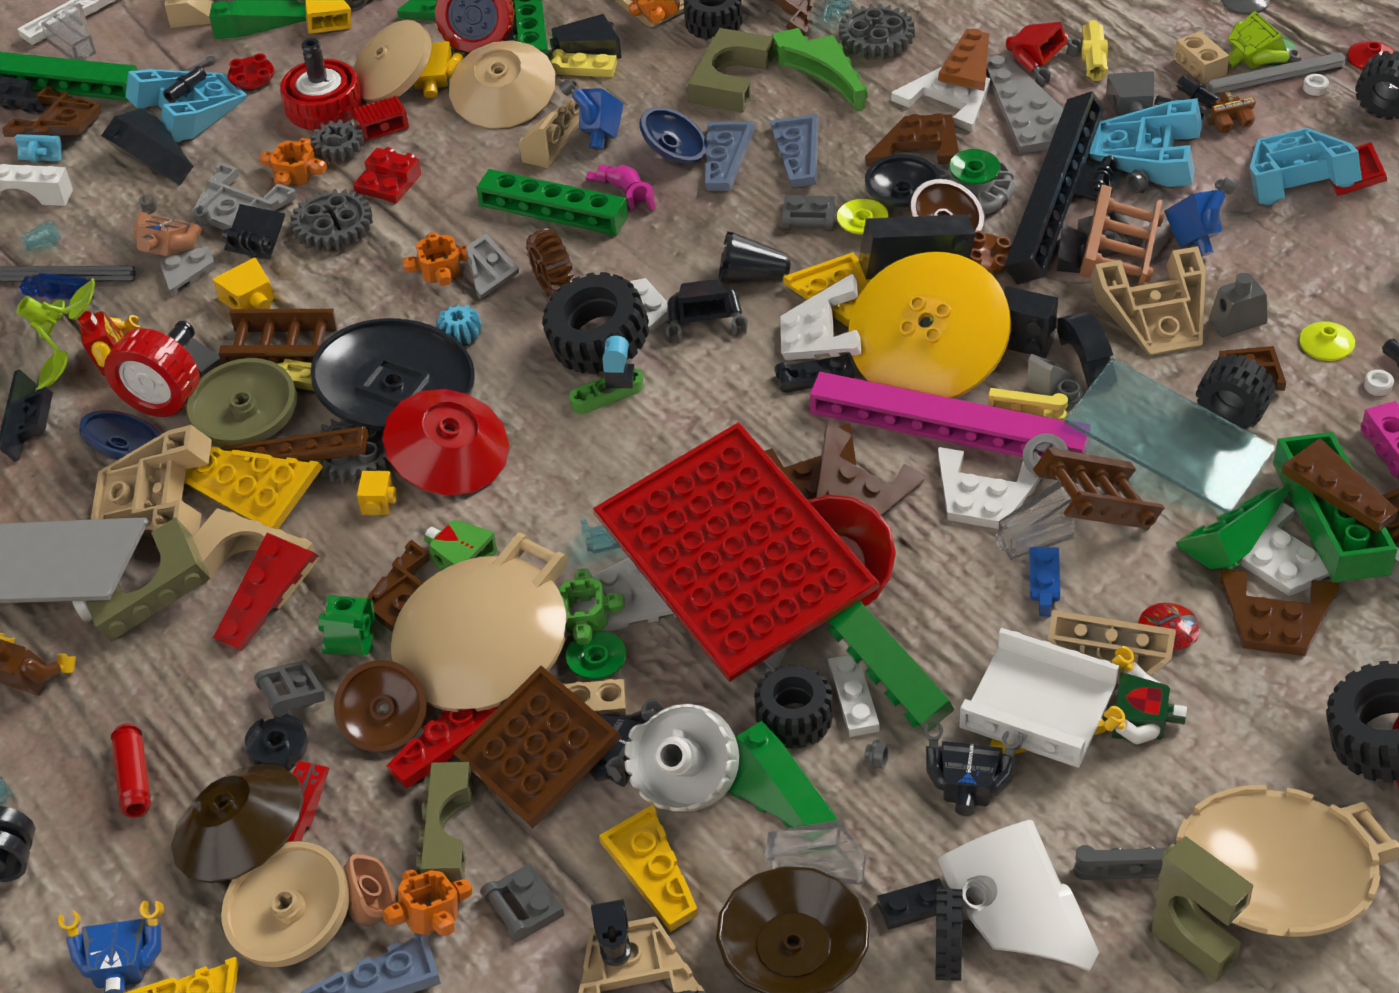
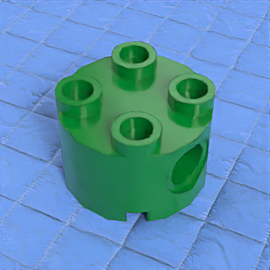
M338 595L327 596L325 614L321 613L318 620V629L320 632H324L322 641L323 654L342 656L368 655L374 635L369 633L370 626H374L375 623L374 606L370 598Z

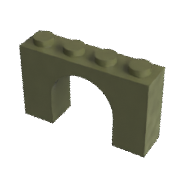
M719 28L715 37L711 38L709 48L703 52L701 62L695 66L693 76L687 80L686 92L689 93V103L744 112L751 100L750 79L726 75L718 71L730 66H746L767 70L774 57L773 37Z
M176 517L151 532L160 552L161 562L156 575L147 585L134 592L122 593L118 583L110 600L86 601L95 627L111 642L211 579L191 533Z
M1185 836L1177 845H1169L1162 854V870L1158 876L1160 881L1159 889L1155 895L1157 900L1156 908L1152 913V918H1154L1152 934L1217 982L1238 960L1241 942L1207 917L1197 904L1228 926L1250 904L1253 884Z

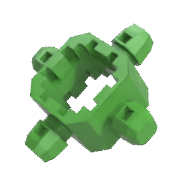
M587 568L578 569L574 575V580L565 581L558 588L567 612L565 630L574 636L575 641L579 645L588 644L592 639V631H602L608 625V611L612 613L625 608L624 595L621 593H609L606 595L602 583L596 578H592L591 572ZM591 597H595L597 604H594V609H589V614L580 611L575 612V615L571 616L570 608H572V604L577 603V599L590 601Z

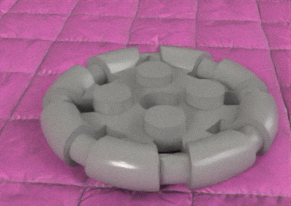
M999 161L1001 166L999 175L993 181L981 185L966 184L957 180L950 172V164H938L937 162V165H935L940 172L941 179L957 182L976 196L982 206L984 215L999 210L1002 207V203L1007 204L1013 196L1015 190L1013 174L1001 161Z

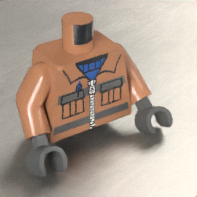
M142 195L139 198L142 212H139L136 218L133 237L137 241L138 250L171 256L193 249L195 241L202 231L201 226L208 225L211 222V216L208 209L203 212L199 206L193 210V215L196 219L195 223L157 215L150 216L149 214L154 213L157 209L155 199L152 197L151 201L146 203L145 195Z

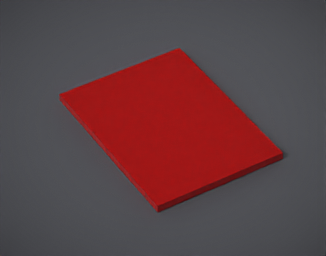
M737 422L593 508V514L729 682L879 589V581L740 422Z

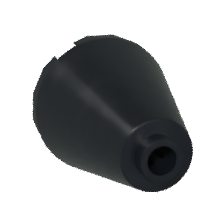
M726 232L723 244L726 247H724L721 255L719 281L721 283L783 280L784 275H789L791 260L787 259L786 253L737 233Z

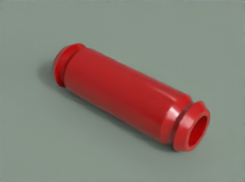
M122 724L117 726L111 734L118 801L120 804L119 809L127 817L138 818L145 815L151 807L142 731L133 724Z

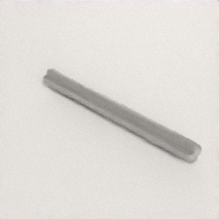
M1339 52L1208 81L1207 88L1211 93L1218 94L1338 68L1345 65V56Z

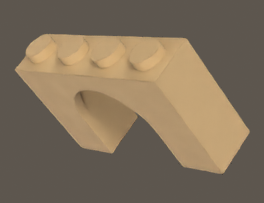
M218 508L192 537L210 578L234 554L247 550H258L267 532L315 553L313 543L305 538H298L287 534L281 529H274L256 520L252 521L240 517L234 512H227ZM317 559L313 564L309 563L301 573L303 575L296 585L292 584L282 596L284 600L276 609H280L317 563Z

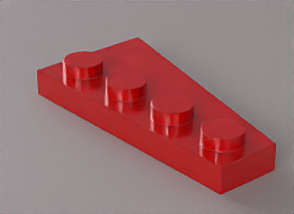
M267 532L213 638L242 651L266 622L265 617L273 607L277 608L284 600L282 596L292 584L296 585L303 576L301 574L309 563L313 564L319 555Z
M498 707L482 711H476L475 708L459 709V712L444 710V713L436 721L430 720L425 725L424 733L418 739H412L386 765L389 774L406 789L431 772V763H445L455 756L453 753Z

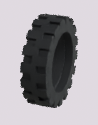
M937 888L935 980L961 981L963 889Z

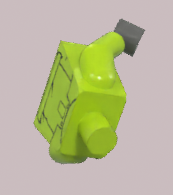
M1256 11L1252 12L1244 21L1236 22L1228 37L1232 49L1228 53V66L1230 68L1235 67L1241 61L1250 69H1255L1261 65L1273 62L1287 64L1302 60L1301 56H1297L1298 51L1296 49H1290L1289 52L1286 51L1287 48L1283 36Z

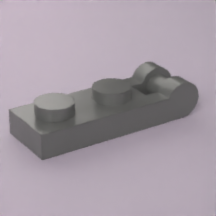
M1082 845L1076 850L1074 874L1081 880L1158 878L1163 864L1161 857L1166 848L1147 847L1144 849L1113 848L1110 850H1094L1089 845Z

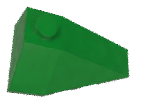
M1289 484L1267 488L1239 504L1240 508L1216 517L1218 522L1207 527L1202 525L1176 542L1177 547L1209 569L1223 567L1226 570H1230L1241 564L1240 559L1251 552L1291 489Z
M762 721L735 737L739 749V766L735 780L728 790L732 796L739 800L741 798L755 804L757 810L762 813L767 811L782 820V824L813 841L839 826V820L782 742Z

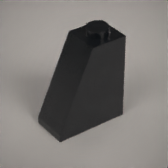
M604 14L551 28L552 38H550V46L552 51L561 49L565 53L616 55L617 59L622 58L620 38Z

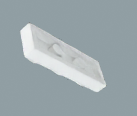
M849 655L829 658L828 668L849 737L879 732V721L861 663L856 664Z

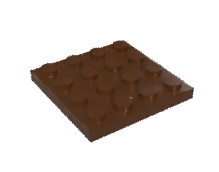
M540 666L453 754L461 762H469L471 772L533 829L612 749L622 736L543 666Z

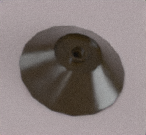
M259 764L239 768L209 784L191 802L177 823L171 845L175 866L189 879L210 884L237 879L262 866L284 846L299 823L304 802L299 779L285 767Z
M782 866L755 874L732 891L718 914L716 942L724 965L748 988L760 993H827L833 991L856 973L869 948L870 921L860 898L841 879L815 868ZM798 943L797 946H790L788 944Z

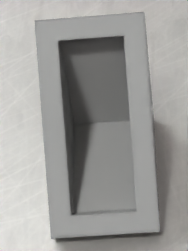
M1033 354L1029 357L1027 387L1040 395L1053 396L1056 393L1055 390L1062 380L1073 379L1075 376L1073 372L1051 360Z

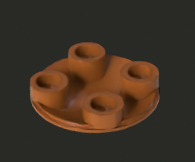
M974 231L975 238L970 259L977 262L990 273L1005 271L1004 265L1011 249V240L1005 236L998 237L992 234H985L982 231Z

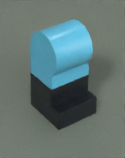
M611 336L605 341V352L603 354L606 388L633 389L635 365L627 364L629 344L621 336Z

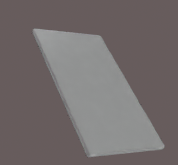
M147 517L1 523L0 603L110 600L149 522Z

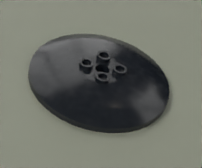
M400 318L367 320L337 331L321 344L311 364L313 390L319 401L331 413L355 426H365L366 429L384 432L387 417L400 401L421 391L448 389L471 395L475 382V369L472 359L459 341L432 325Z

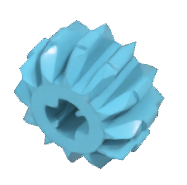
M459 303L453 308L448 306L447 311H440V316L436 322L437 328L450 334L461 344L466 343L470 345L471 340L478 339L482 328L477 310L471 309L469 305L461 307Z

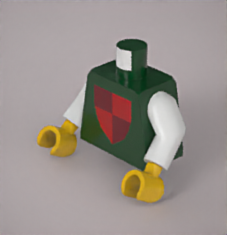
M1122 646L1116 650V657L1112 659L1111 663L1119 665V670L1123 668L1125 670L1120 676L1116 706H1111L1103 713L1104 717L1108 718L1104 722V727L1108 731H1113L1112 738L1128 739L1138 745L1154 739H1162L1166 722L1185 725L1187 706L1168 704L1170 687L1158 682L1148 675L1137 663L1132 662L1134 654L1130 648Z

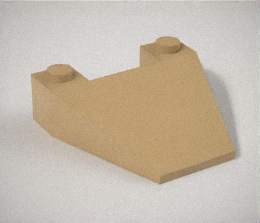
M1198 246L1172 251L1166 265L1170 277L1169 281L1129 287L1121 260L1095 264L1090 281L1097 303L1148 356L1202 347L1206 269Z
M192 425L168 430L98 471L91 520L147 517L149 522L142 536L154 539L151 532L176 517L193 537L200 529L202 514L182 501L186 469L209 464L212 439Z

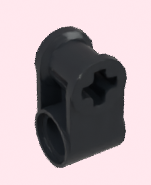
M624 899L591 905L595 934H597L603 962L609 966L623 965L631 956L627 930L629 925Z

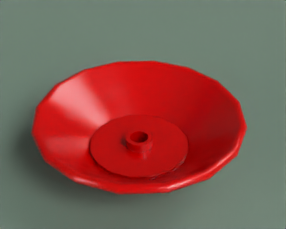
M448 389L421 391L400 401L387 417L382 437L387 459L403 479L423 491L445 496L474 493L493 483L506 466L509 451V441L504 424L492 409L469 394Z
M829 494L808 500L879 581V589L860 600L865 607L878 598L892 575L896 550L891 528L877 509L855 497Z

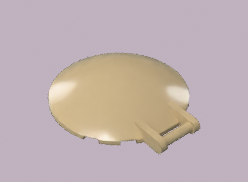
M520 532L514 536L499 556L468 559L436 573L410 596L397 617L391 640L393 662L405 666L414 673L424 688L426 701L430 706L452 712H459V709L473 708L476 711H482L501 706V701L508 699L540 666L549 671L561 652L565 641L564 631L567 622V612L560 591L554 581L566 568L569 560L568 556L561 552L555 553L530 541L529 536ZM526 551L548 563L543 569H540L519 557Z
M1266 785L1235 787L1205 798L1194 807V812L1187 819H1183L1176 838L1177 845L1187 836L1253 884L1250 904L1232 923L1252 931L1286 937H1304L1332 932L1360 917L1369 908L1378 891L1381 877L1379 865L1395 861L1399 858V842L1389 837L1373 818L1372 810L1364 802L1341 809L1334 804L1328 807L1313 800V794L1287 787L1286 792L1267 790ZM1360 824H1362L1365 827V829L1375 839L1378 845L1373 841V839L1368 835V833L1363 829V827Z

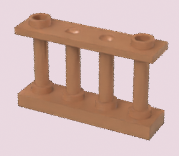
M1102 185L1096 200L1079 276L1090 278L1095 264L1116 261L1101 257L1102 254L1097 253L1098 250L1102 251L1104 248L1142 258L1141 267L1124 262L1122 264L1125 274L1138 277L1137 286L1144 285V282L1149 283L1153 273V267H1149L1156 230L1157 227H1161L1165 212L1161 211L1163 200L1157 199L1152 212L1114 202V199L1110 198L1112 187ZM1115 212L1149 221V228L1147 230L1110 220L1106 213ZM1110 230L1146 240L1145 247L1142 248L1108 239L1106 235L1102 234V231Z

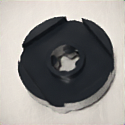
M289 714L281 717L274 716L273 719H268L265 722L262 718L249 728L245 736L246 751L250 762L254 765L268 764L285 767L288 771L292 769L293 764L297 763L304 756L309 743L307 733L301 721ZM279 738H282L281 744L271 745V741H278Z

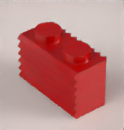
M395 95L393 98H385L379 102H372L366 106L362 105L361 107L358 106L357 109H352L354 124H358L359 129H362L364 142L409 128L407 112Z

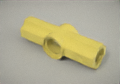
M1090 20L1082 27V61H1085L1086 76L1090 77L1092 81H1101L1103 77L1107 76L1108 41L1104 40L1103 25H1100L1097 20Z

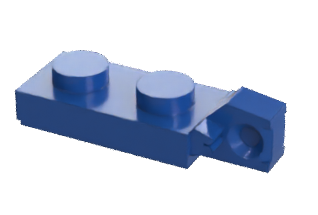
M1029 547L1030 599L1032 601H1039V616L1051 617L1052 601L1060 600L1059 547Z

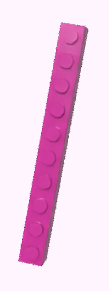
M819 372L810 393L811 414L1023 457L1025 445L1031 438L1044 433L1060 437L1067 445L1068 451L1086 454L1089 446L1090 426L824 372ZM1037 452L1040 457H1042L1044 454L1042 452Z

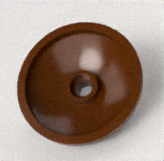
M946 179L930 180L921 184L911 197L909 204L911 217L968 215L974 231H981L983 228L984 213L980 202L970 190L957 182Z
M388 660L366 662L353 669L342 680L334 700L335 720L344 737L358 748L375 753L393 751L410 742L422 727L427 710L425 691L419 679L405 666ZM382 704H388L389 706L386 714L379 713V707Z

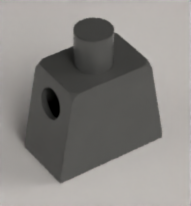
M1154 71L1107 74L1106 96L1117 116L1153 107Z
M1239 273L1236 276V282L1221 286L1218 289L1209 316V322L1222 338L1267 323V295L1249 273Z

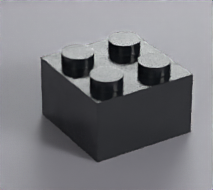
M1006 286L1003 292L1008 302L1011 318L1010 336L1006 349L1046 358L1056 334L1058 297Z

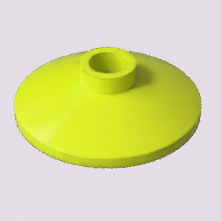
M871 199L851 200L842 205L837 212L838 224L844 230L854 234H863L866 218H888L887 209L881 203Z
M1316 322L1306 326L1301 331L1299 343L1303 351L1315 359L1338 361L1348 357L1353 352L1355 338L1342 325L1333 322Z

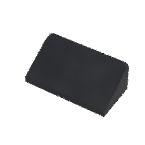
M1063 224L1061 230L1057 271L1080 273L1088 236L1066 224Z

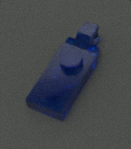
M39 273L36 277L24 276L19 289L23 295L31 297L38 295L41 298L71 300L73 295L88 282L85 278Z

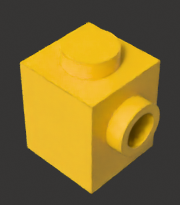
M362 471L357 493L361 515H389L391 504L396 502V488L393 487L390 471Z

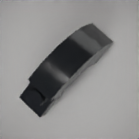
M1083 311L1057 318L1056 329L1061 346L1071 344L1075 349L1081 362L1088 391L1117 384L1110 358L1113 356L1112 348L1103 327L1096 317L1088 311Z

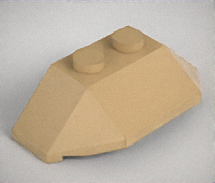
M1052 610L1048 642L1100 660L1109 661L1110 663L1116 657L1115 651L1122 646H1126L1134 654L1132 662L1137 663L1151 676L1171 661L1176 630ZM1124 668L1118 671L1117 684L1120 683L1121 673H1124Z

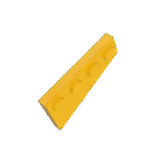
M653 804L599 835L602 846L670 932L698 916L697 906L686 880L680 872L677 859L669 846L665 831L658 820Z

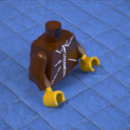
M0 633V684L39 696L47 680L60 675L61 672H74L76 656L60 653L58 654L57 662L46 664L30 649L14 644L15 637L7 638L4 637V633Z

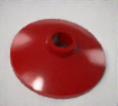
M1361 41L1349 48L1347 58L1353 66L1363 70L1367 61L1370 58L1372 59L1375 54L1379 53L1382 55L1383 51H1389L1390 54H1393L1395 50L1382 42Z

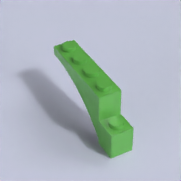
M799 28L772 34L774 57L779 66H789L816 76L838 90L850 102L855 111L865 109V99L868 98L867 88L865 84H861L858 72L853 70L850 58L844 55L842 44H838L833 35L808 41L807 36H803Z

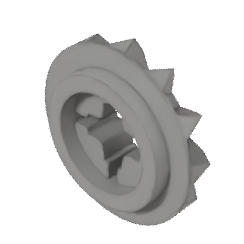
M1049 433L1039 434L1031 438L1025 445L1023 461L1026 469L1035 477L1038 476L1033 471V468L1041 458L1037 452L1045 453L1051 446L1054 449L1068 451L1067 445L1060 437Z

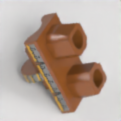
M1229 91L1222 92L1220 100L1215 101L1214 106L1211 108V116L1207 117V123L1209 126L1215 125L1220 133L1231 130L1234 125L1232 120L1238 119L1240 126L1243 128L1252 126L1255 121L1253 109L1256 101L1254 97L1240 100L1239 96L1232 97Z

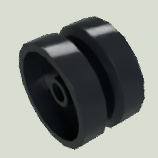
M0 806V882H10L19 879L26 872L30 856L29 850L33 843L36 828L33 821L24 813L4 806Z

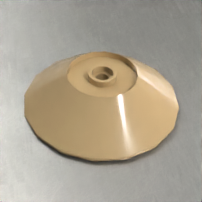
M517 41L492 42L473 50L458 63L450 78L449 98L456 113L473 125L489 129L512 128L531 120L547 106L555 91V70L548 56L533 45Z

